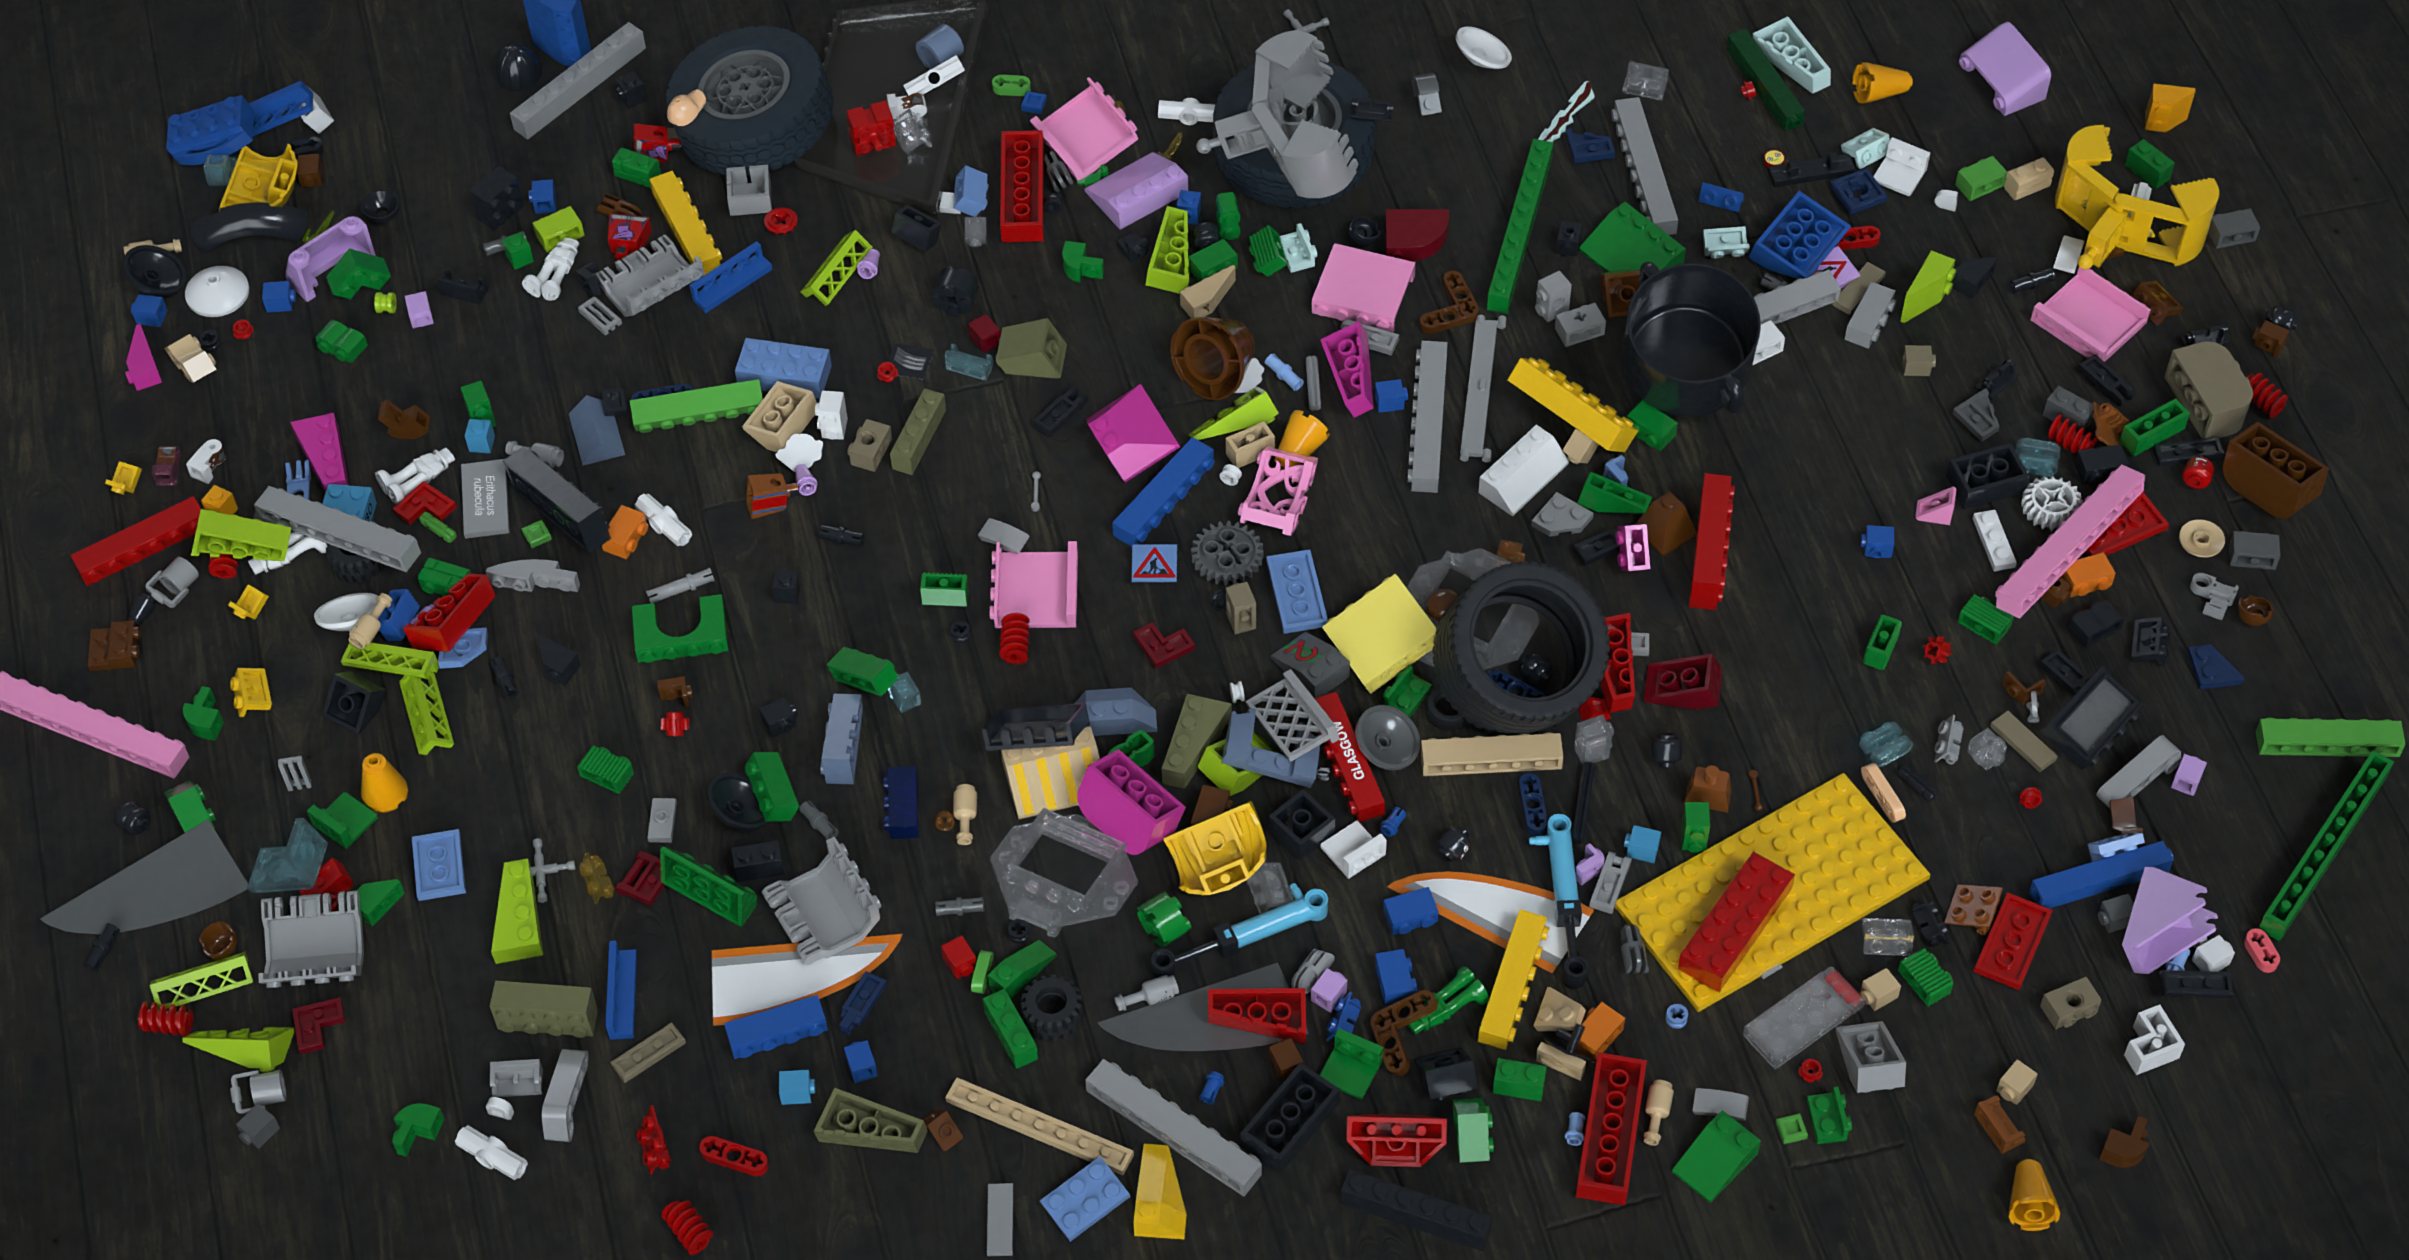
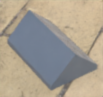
M586 395L569 413L582 465L625 455L615 416H605L602 400Z

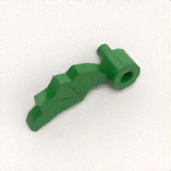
M1102 164L1096 173L1089 174L1087 177L1077 181V185L1088 187L1100 181L1101 176L1107 177L1109 175L1108 167Z

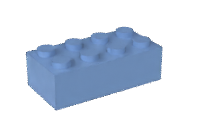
M746 338L735 369L736 380L738 383L759 379L762 391H770L775 383L779 381L813 391L814 397L820 399L832 366L830 351L823 348Z

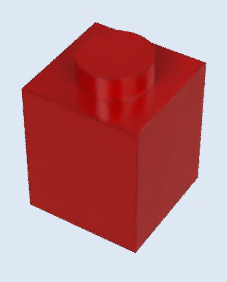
M963 936L941 946L942 957L956 979L968 976L974 972L977 963L976 956Z

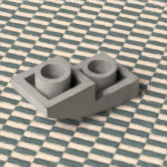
M989 518L978 534V537L982 541L993 544L1000 542L1002 550L1019 554L1029 535L1011 525Z
M1696 1088L1692 1112L1695 1115L1717 1116L1723 1110L1733 1119L1745 1121L1749 1097L1728 1091Z

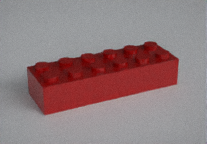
M1043 130L1001 131L1000 229L1002 242L1044 241Z
M1708 473L1704 475L1689 607L1716 610L1717 602H1722L1731 529L1732 502L1735 486L1731 485L1732 476Z
M1753 851L1680 954L1678 970L1720 993L1792 890L1795 874Z
M1598 1052L1577 1184V1198L1626 1205L1647 1060Z

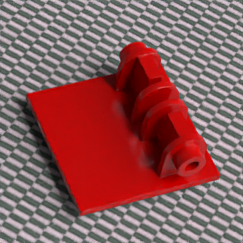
M651 1105L646 1116H644L640 1129L637 1131V1141L643 1148V1162L648 1166L649 1173L653 1174L655 1167H660V1169L668 1168L671 1159L665 1144L662 1128L658 1124L654 1107Z

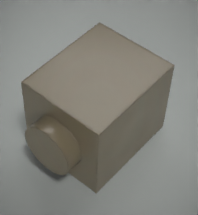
M1905 345L1902 357L1904 376H1930L1932 367L1935 368L1936 355L1932 354L1931 346Z

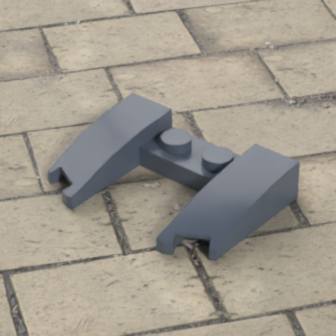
M1248 709L1247 713L1236 714L1235 711L1231 713L1221 763L1311 788L1316 779L1320 745L1290 762L1283 754L1251 746L1256 709ZM1297 730L1296 737L1303 738L1305 731ZM1309 733L1308 738L1315 739L1319 735L1314 736L1312 733ZM1295 744L1294 750L1298 749L1300 744Z

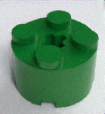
M1165 891L1160 892L1137 907L1140 910L1137 912L1143 928L1148 935L1152 933L1157 937L1153 941L1161 948H1164L1185 934L1192 927L1189 920L1180 912L1182 906L1175 896L1170 898Z

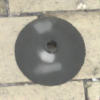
M1378 705L1367 709L1358 719L1355 730L1358 746L1364 756L1376 766L1386 770H1401L1408 767L1417 758L1420 750L1418 730L1412 720L1399 709L1387 705Z

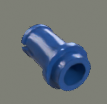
M1394 807L1388 818L1381 822L1380 831L1383 835L1391 837L1397 834V828L1403 819L1406 818V812L1403 809L1398 815L1397 813L1400 808Z
M1211 1071L1206 1076L1207 1082L1199 1096V1099L1203 1100L1202 1102L1210 1105L1214 1104L1219 1088L1224 1085V1076L1215 1071Z

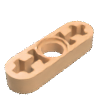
M1875 763L1862 767L1861 773L1865 783L1889 820L1894 823L1906 817L1904 806L1879 767Z

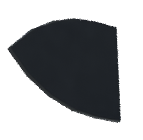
M1576 1023L1572 1034L1562 1028L1556 1031V1037L1567 1042L1568 1045L1544 1035L1542 1037L1546 1043L1565 1054L1592 1062L1597 1061L1576 1050L1585 1026Z

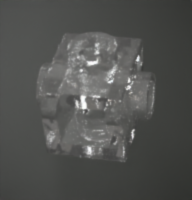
M1987 728L1970 740L1967 752L1972 756L1975 763L1981 765L1987 771L1992 766H1999L2005 760L2007 746L2002 738L1997 737Z

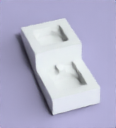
M2064 236L2053 268L2074 274L2078 264L2077 260L2080 257L2085 241Z

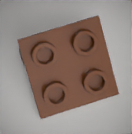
M2093 402V418L2097 426L2095 430L2097 438L2108 446L2121 444L2120 433L2123 432L2125 425L2131 423L2130 420L2110 403H2103L2099 406L2096 402Z
M1957 885L1944 923L1975 926L1978 934L1986 935L1990 931L2003 888Z

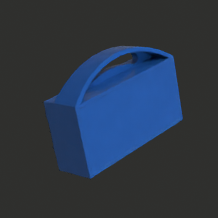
M240 95L228 97L224 101L180 115L174 114L168 118L166 149L181 165H200L226 157L253 141L254 109Z

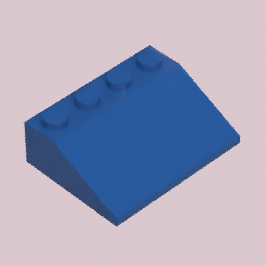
M523 0L534 46L568 67L591 51L580 0Z
M1798 191L1755 243L1749 258L1767 270L1797 279H1805L1812 276L1848 232L1851 225L1801 191Z

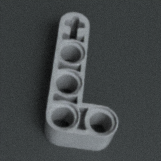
M2164 735L2159 736L2098 790L2096 796L2109 808L2110 800L2133 798L2163 771L2166 774L2172 773L2182 761L2181 751Z
M562 1049L542 1107V1125L545 1140L571 1142L574 1129L572 1113L587 1071L588 1051Z

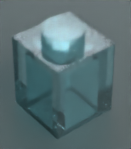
M908 672L898 675L899 678L888 689L889 695L900 713L921 704L920 691Z

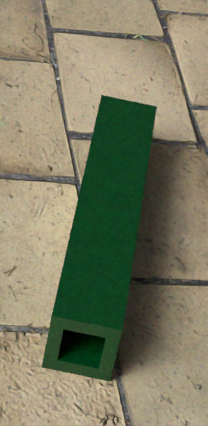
M1747 29L1729 34L1726 50L1748 81H1752L1756 92L1783 130L1787 131L1802 126L1805 110Z

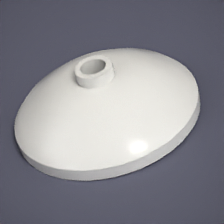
M1462 27L1458 30L1456 34L1457 45L1465 57L1473 64L1490 69H1501L1510 64L1512 56L1509 49L1492 34L1475 27Z
M213 266L200 271L190 279L185 289V299L190 309L206 317H219L234 312L243 305L249 294V284L246 276L238 269L229 266Z
M355 593L333 599L316 610L314 614L315 622L325 629L351 631L362 614H370L378 603L376 601L378 595Z

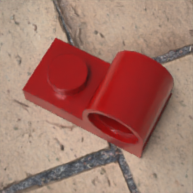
M331 858L302 883L298 890L301 895L321 894L323 897L324 893L339 894V892H347L353 886V880L344 865L338 860Z

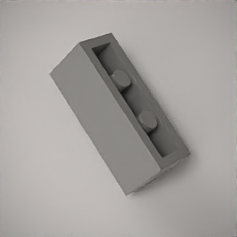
M1871 282L1847 325L1845 340L1869 349L1872 341L1876 342L1881 330L1879 328L1886 325L1889 316L1887 315L1888 312H1893L1897 302V300H1894L1895 290Z

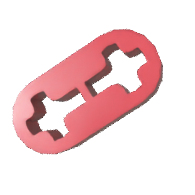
M2257 928L2248 931L2244 945L2256 966L2266 973L2275 971L2280 963V955L2268 935L2263 930ZM2252 938H2254L2255 940H2260V944H2258L2257 941L2252 942ZM2266 957L2267 960L2272 959V964L2269 961H2264V958Z

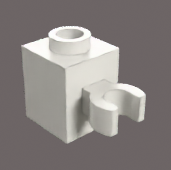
M2220 935L2209 941L2206 937L2193 945L2196 951L2192 961L2201 971L2218 972L2230 965L2235 952L2230 943L2224 941Z

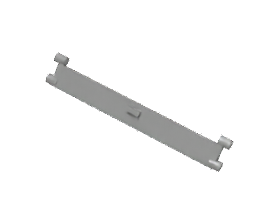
M1478 315L1476 319L1460 460L1464 462L1469 460V456L1482 457V461L1486 463L1491 461L1492 451L1483 448L1497 328L1504 329L1506 327L1507 318L1505 316H1499L1498 320H1485L1484 315Z

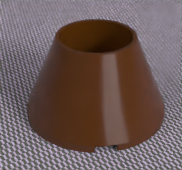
M1194 317L1181 323L1176 333L1173 334L1170 345L1172 363L1181 381H1186L1193 388V393L1209 400L1225 399L1237 391L1255 351L1253 336L1243 323L1234 319Z

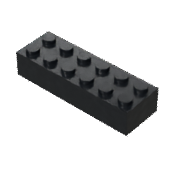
M523 446L503 460L515 492L586 551L591 553L611 539L608 531L610 527L603 518L604 510L597 502L593 503L585 492L581 493L573 482L566 481L564 476L559 471L555 472L547 461L543 462L540 460L535 451L531 452Z

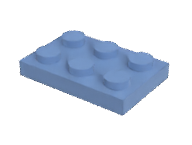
M459 829L412 837L418 901L466 893Z
M1100 1156L1041 1199L1040 1202L1071 1242L1130 1198V1194Z

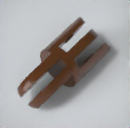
M608 193L605 194V198L601 200V204L597 207L598 212L610 216V213L642 216V211L637 206Z

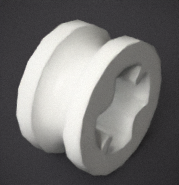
M1231 464L1225 465L1220 473V479L1230 486L1236 485L1238 479L1242 476L1240 469Z
M1238 681L1237 684L1229 683L1232 702L1236 703L1237 700L1245 701L1242 682Z

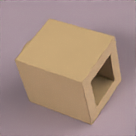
M1575 429L1562 451L1568 455L1567 459L1575 464H1588L1599 444L1578 429Z
M1885 968L1863 981L1860 995L1864 1003L1870 1005L1875 1011L1897 999L1901 985L1890 971Z
M2016 1060L2000 1079L1996 1091L2005 1100L2012 1101L2017 1105L2034 1086L2038 1073L2019 1060Z

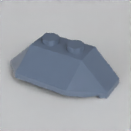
M1132 688L1086 690L1075 703H1086L1090 725L1085 726V728L1091 726L1094 736L1131 734L1140 730L1157 732L1156 710Z

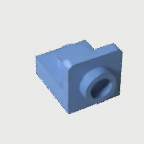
M1623 455L1612 458L1605 464L1603 477L1627 486L1628 476L1623 470L1625 463Z

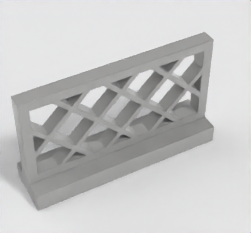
M1290 669L1283 673L1285 679L1245 702L1249 709H1256L1255 717L1291 762L1327 740L1333 744L1340 738L1335 724ZM1286 689L1285 697L1275 696L1278 691ZM1261 701L1267 702L1266 708H1256L1254 705ZM1272 703H1283L1281 710L1271 709ZM1297 704L1298 706L1296 711L1286 710L1287 705ZM1268 715L1278 716L1276 722H1267L1266 720ZM1284 716L1294 717L1291 724L1281 722ZM1299 717L1309 718L1307 725L1297 724ZM1279 729L1289 730L1287 737L1277 736ZM1294 731H1305L1303 738L1292 737ZM1310 732H1320L1321 734L1315 739L1308 738ZM1290 743L1300 744V747L1293 752L1288 750Z

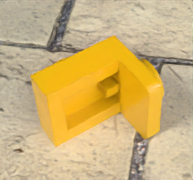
M119 461L112 481L106 479L105 484L112 487L111 491L124 495L125 491L134 493L142 469Z
M247 585L237 604L230 601L228 605L235 609L233 612L235 615L246 619L247 616L256 619L269 596L255 587Z

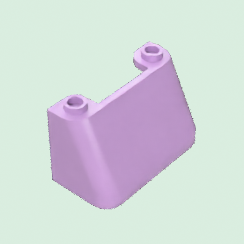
M2010 22L2000 24L1961 53L1959 63L1962 69L1970 72L1976 68L1995 90L1994 106L2004 116L2046 99L2051 80L2050 69Z
M347 217L292 252L288 258L285 273L290 286L308 302L316 297L313 288L318 286V282L315 277L337 264L349 248L376 256L366 224L358 217Z

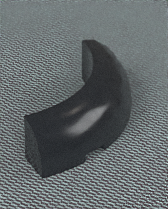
M264 202L236 204L220 209V212L211 216L208 214L204 215L190 226V233L195 244L207 253L226 241L245 236H276L298 242L306 230L309 212L288 205H284L283 208L269 206V203Z

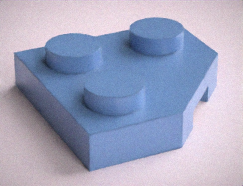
M487 628L468 629L449 652L439 651V668L463 667L486 651L488 641Z

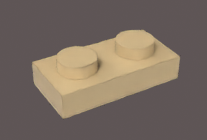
M1540 1043L1537 1049V1062L1581 1081L1585 1073L1586 1061L1582 1060V1058L1565 1054L1549 1044Z

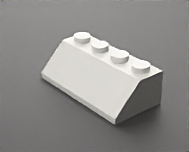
M1535 425L1480 476L1479 494L1511 516H1514L1569 464V460L1554 436L1538 425Z

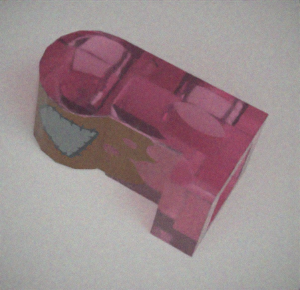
M159 446L158 458H156V463L151 471L156 485L177 484L181 458L178 446ZM163 474H169L170 478L163 479L161 477Z

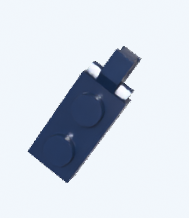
M867 971L863 974L842 1007L840 1016L843 1019L839 1024L841 1033L849 1036L855 1025L860 1026L865 1021L886 988L887 980Z

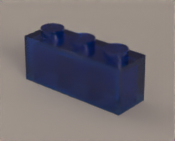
M916 766L888 768V777H884V791H888V797H884V809L889 813V816L884 817L885 831L889 830L891 839L919 838Z

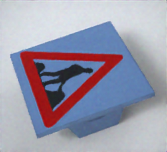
M1177 544L1132 545V582H1177Z

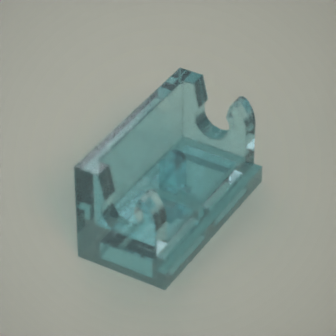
M951 344V351L947 350L945 352L947 370L985 381L994 366L992 355L987 354V359L957 351L955 344Z

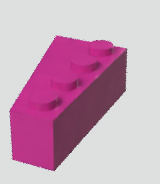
M1357 321L1320 339L1344 403L1354 418L1373 409L1368 334L1361 323Z
M334 413L290 422L295 437L309 460L325 494L328 484L349 485L340 431Z

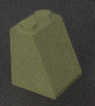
M1048 318L1003 327L1001 337L999 338L996 363L1005 374L1061 378L1067 344Z

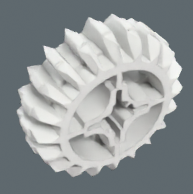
M2043 476L2041 480L2036 478L2033 483H2029L2027 489L2023 492L2021 501L2023 514L2027 515V520H2033L2034 526L2041 525L2042 530L2045 527H2049L2051 531L2054 528L2059 529L2061 523L2067 521L2073 511L2083 504L2081 493L2077 492V486L2071 487L2070 481L2065 483L2062 477L2057 480L2054 476L2050 479Z

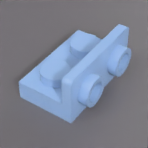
M2135 832L2088 843L2091 860L2094 862L2137 849L2138 844L2145 842L2143 833Z

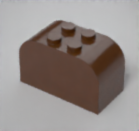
M2256 422L2229 441L2223 463L2225 479L2235 491L2280 519L2291 517L2319 497L2323 491L2329 467L2259 422Z

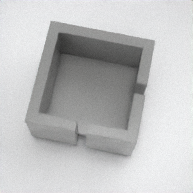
M768 165L749 166L752 183H748L745 166L726 168L727 200L730 216L768 213L772 210L771 180Z

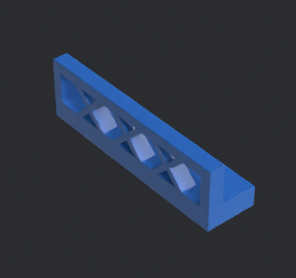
M299 81L250 102V106L254 109L255 125L253 127V136L313 111V92L302 81ZM306 102V106L299 108L302 103Z
M756 241L690 284L693 302L702 311L707 313L773 270L772 264L762 255L761 245ZM704 285L703 289L698 292L697 289Z
M609 941L606 1029L610 1040L634 1038L637 951L636 949L619 950L617 941Z

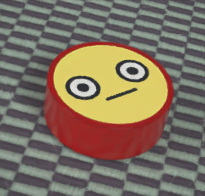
M1769 150L1764 155L1763 163L1768 169L1769 166L1784 164L1785 156L1781 151Z

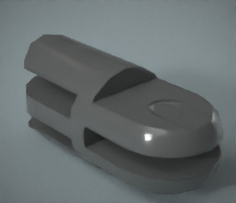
M1050 151L1054 162L1052 163L1047 154L1044 155L1043 158L1047 165L1046 172L1054 190L1059 192L1060 189L1055 179L1059 181L1063 189L1067 187L1063 175H1065L1070 184H1073V180L1065 163L1060 161L1055 151Z
M1628 924L1624 925L1621 929V953L1625 974L1630 972L1636 974L1640 970L1641 973H1648L1649 966L1640 930L1634 924L1631 926Z

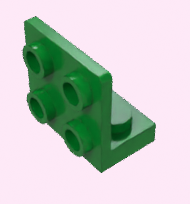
M346 792L342 793L327 809H319L312 805L307 810L312 825L345 849L378 819L375 812Z
M1339 1028L1335 1035V1048L1320 1076L1338 1087L1340 1091L1358 1099H1363L1383 1062V1047Z

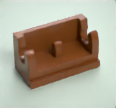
M1993 1096L1983 1102H1979L1974 1115L2001 1154L2025 1143L2026 1139L2024 1138V1132H2019L2000 1106V1098Z

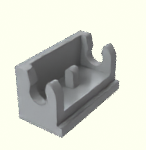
M540 1060L490 1062V1087H492L493 1097L542 1094L543 1068Z

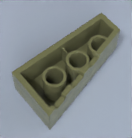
M1187 694L1162 767L1163 784L1186 788L1198 770L1197 766L1206 748L1213 745L1219 739L1222 730L1226 724H1229L1232 713L1231 703Z
M834 1088L814 1129L818 1142L914 1153L919 1152L928 1132L925 1122L921 1119Z

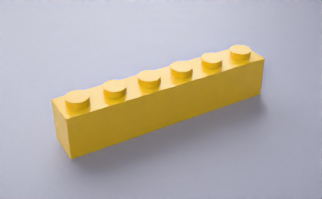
M670 171L650 178L652 194L690 265L695 263L694 257L697 256L702 261L704 275L720 266V260H722L720 250L714 248V240L711 234L706 233L707 229L704 221L698 219V210L695 205L691 206V198L687 191H683L684 186L680 177L676 178L674 172Z
M1519 909L1479 1029L1478 1042L1506 1050L1508 1042L1513 1043L1517 1028L1513 1027L1515 1021L1520 1022L1523 1008L1520 1005L1522 1001H1527L1530 987H1527L1529 980H1534L1537 967H1534L1535 960L1540 961L1543 947L1540 944L1542 940H1547L1550 927L1546 926V916Z

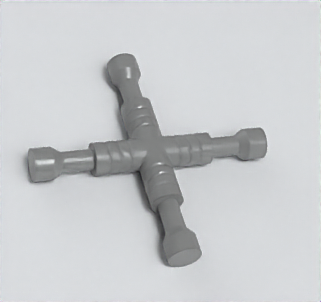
M1289 9L1283 13L1286 19L1290 20V24L1295 29L1293 31L1310 33L1315 31L1316 28L1329 25L1328 18H1323L1318 23H1311L1302 27Z
M537 838L533 840L535 867H531L533 876H536V886L539 890L537 900L540 903H544L547 901V894L544 890L546 886L545 874L557 873L559 870L565 869L576 870L574 860L568 861L565 864L557 865V863L544 865V857L541 853L542 840Z

